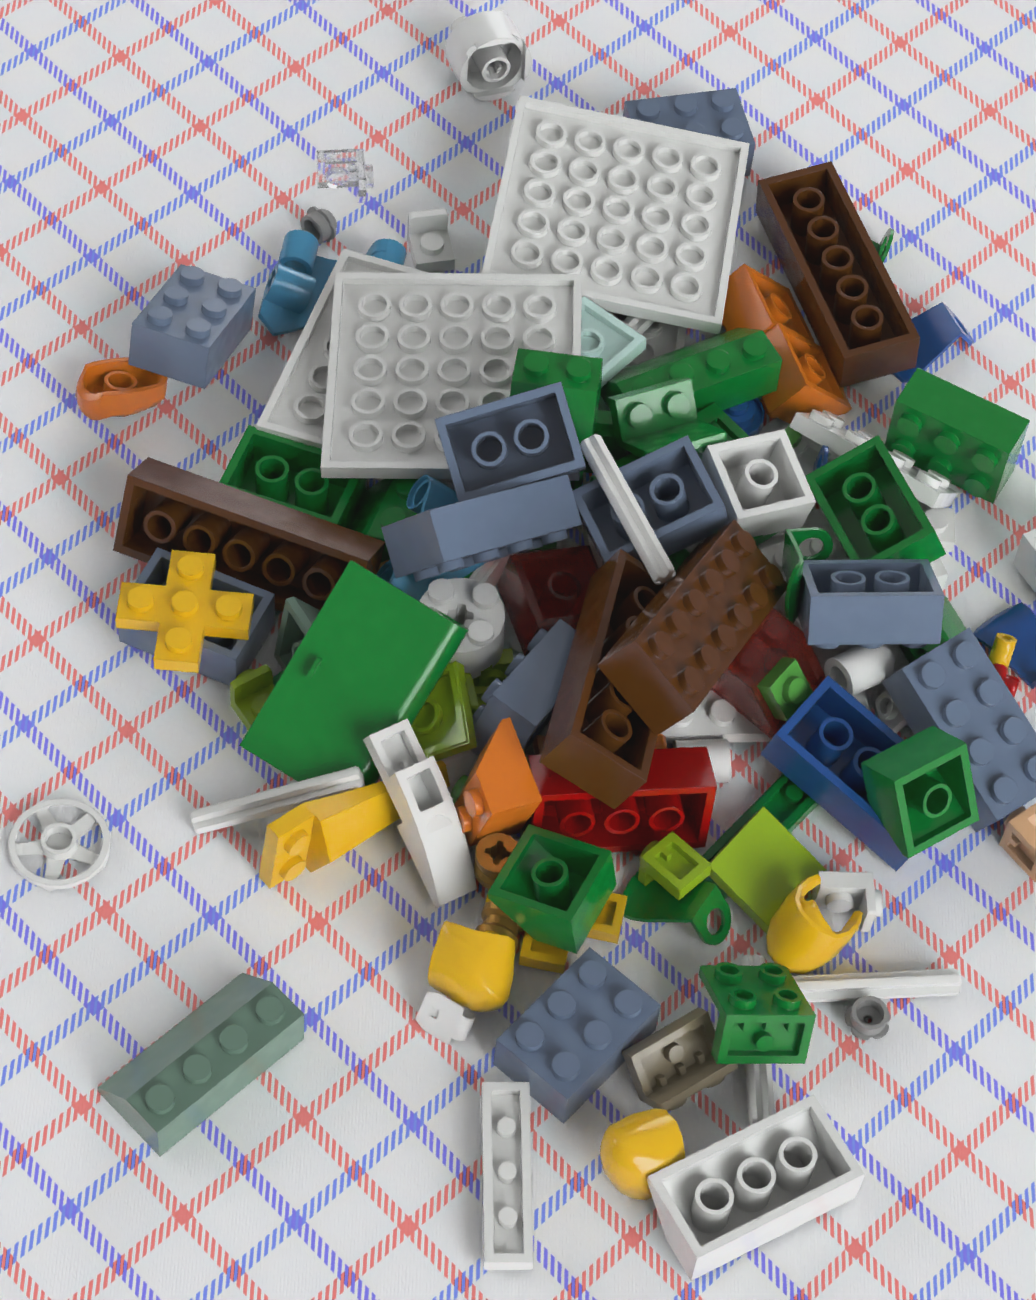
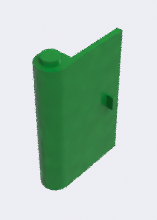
M350 560L239 746L298 782L356 766L360 768L363 774L365 786L377 783L381 776L363 739L406 719L409 720L410 725L413 724L469 629L433 607H428L360 564Z

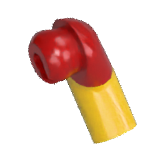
M997 633L989 659L1013 697H1015L1020 681L1016 676H1010L1006 673L1017 639L1009 634Z

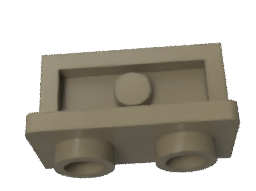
M698 1007L622 1051L638 1097L642 1102L653 1108L665 1109L667 1111L675 1110L683 1106L687 1098L704 1088L720 1084L726 1075L738 1068L737 1064H716L711 1055L715 1030L708 1011Z

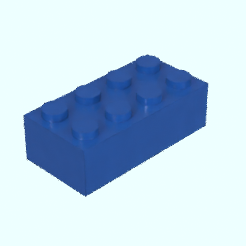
M828 675L779 729L760 754L895 871L908 860V858L902 855L869 804L861 767L863 761L900 743L903 739Z

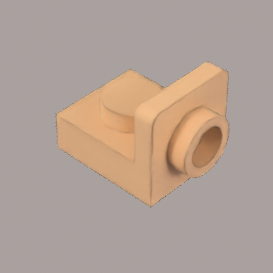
M1035 803L1028 809L1024 806L1019 807L1004 821L1006 828L999 843L1034 882H1036Z

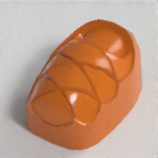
M129 357L104 359L85 364L77 382L75 396L80 411L90 420L97 421L109 417H125L155 407L164 400L168 378L129 365Z

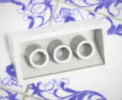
M813 1094L649 1175L647 1183L666 1240L692 1281L856 1198L865 1173Z

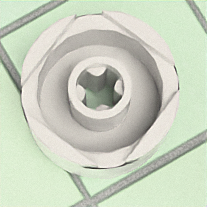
M482 11L468 17H459L451 24V33L445 46L446 58L462 88L466 92L473 94L474 98L481 101L504 98L515 91L513 86L521 78L525 81L532 67L531 53L513 21L505 11Z
M440 578L432 581L429 584L428 590L421 597L420 602L443 612L469 629L449 663L458 661L464 665L465 673H471L472 679L481 676V671H484L491 665L493 668L499 662L503 653L505 609L498 590L490 583H482L468 578L448 580Z

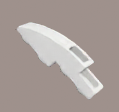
M403 720L363 739L402 820V823L397 825V828L435 908L476 890V880L468 845L462 832V826L453 800L434 756L426 758L409 720Z

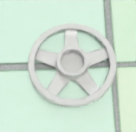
M64 798L46 800L27 809L14 823L8 838V854L15 870L28 882L50 892L55 889L75 887L90 880L101 869L105 868L111 849L110 831L106 821L99 812L83 802ZM59 805L72 806L85 811L86 814L72 825L57 822L48 807ZM36 813L42 828L40 839L17 844L16 838L21 826L31 815ZM96 822L101 829L103 837L100 854H96L79 844V839ZM18 856H46L47 862L44 878L29 871L22 864ZM67 859H74L91 865L86 871L77 876L59 879L64 862Z

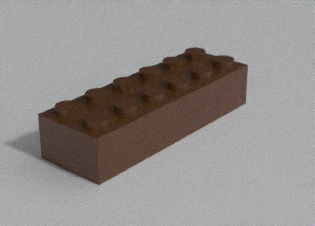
M832 161L758 180L756 214L840 387L915 368L920 336Z
M148 457L127 475L113 551L148 563L157 547L168 552L179 550L216 554V571L274 593L275 610L283 612L285 600L293 596L321 610L350 560L377 574L385 542Z
M735 519L701 541L675 571L676 576L664 584L597 665L655 736L692 714L787 590L788 584L784 580L781 571L769 562L756 546L751 534L743 530Z
M621 548L590 577L539 760L541 764L613 809L617 808L647 782L657 736L654 735L597 665L664 586V584L656 585L645 565Z

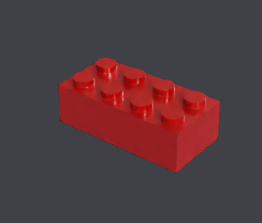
M707 746L654 749L647 782L615 809L539 762L541 755H528L527 762L538 787L542 802L524 825L523 833L527 826L531 824L610 850L613 853L643 851L649 843L654 840L659 842L673 831L692 848L706 847L717 790V783Z

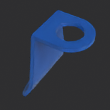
M943 302L911 319L920 336L916 367L893 373V375L902 383H906L917 368L925 371L959 337H962L969 345L974 343L971 335L959 318Z
M1021 602L991 617L979 626L973 634L979 642L983 643L990 650L997 633H1005L1015 637L1017 643L1009 667L1029 687L1034 689L1036 687V616L1029 607Z

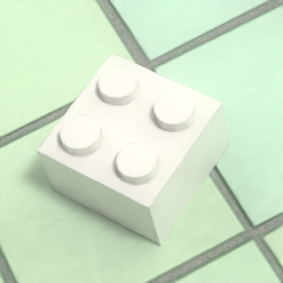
M785 429L708 445L701 457V461L725 505L729 522L735 519L742 529L749 532L752 537L802 527L816 503Z

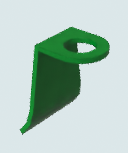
M817 527L785 529L782 569L788 584L785 596V616L787 622L792 625L798 617L804 560H826L833 550L832 538L824 529ZM809 538H817L823 542L822 549L813 556H803L799 545Z
M638 870L622 893V895L628 896L624 917L630 920L640 922L691 923L700 939L708 945L720 944L729 933L731 910L716 884L703 880L683 898L677 900L655 880L644 886L638 881ZM714 908H717L721 914V925L715 934H711L707 928V918L709 913Z

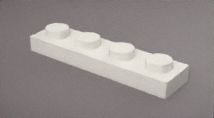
M482 1082L484 1270H533L529 1082Z

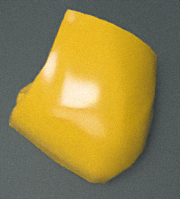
M818 874L803 880L785 898L771 918L767 931V953L774 963L787 967L790 973L805 974L824 966L843 949L861 924L863 913L861 911H854L843 929L839 932H834L823 918L815 900L807 901L804 899V896L810 890L821 883V877Z
M445 921L431 956L428 969L429 985L457 1004L473 1011L490 1012L501 1009L510 996L514 976L515 940L506 934H499L495 931H478Z
M658 1108L631 1114L609 1125L600 1145V1159L604 1173L620 1193L632 1199H652L647 1177L686 1157L683 1137L678 1123L667 1110Z

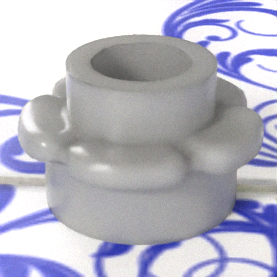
M315 206L310 207L307 210V215L301 219V229L313 234L318 239L319 244L324 241L330 242L336 236L337 223L335 217L326 209L318 210Z
M863 996L846 1010L845 1022L851 1027V1033L858 1039L869 1040L871 1037L880 1039L889 1030L887 1023L891 1018L886 1004L877 997ZM869 1017L872 1019V1022L866 1023L863 1018Z

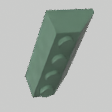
M241 973L97 1087L98 1092L160 1157L304 1040V1013L273 982Z

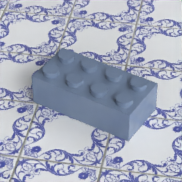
M568 474L430 509L381 527L395 577L400 578L413 574L415 582L441 575V573L458 571L481 562L487 563L510 556V554L527 552L543 547V545L567 539L566 530L582 525Z
M970 627L882 681V684L914 735L933 725L967 743L980 819L971 824L975 832L1001 820L1036 797V732Z

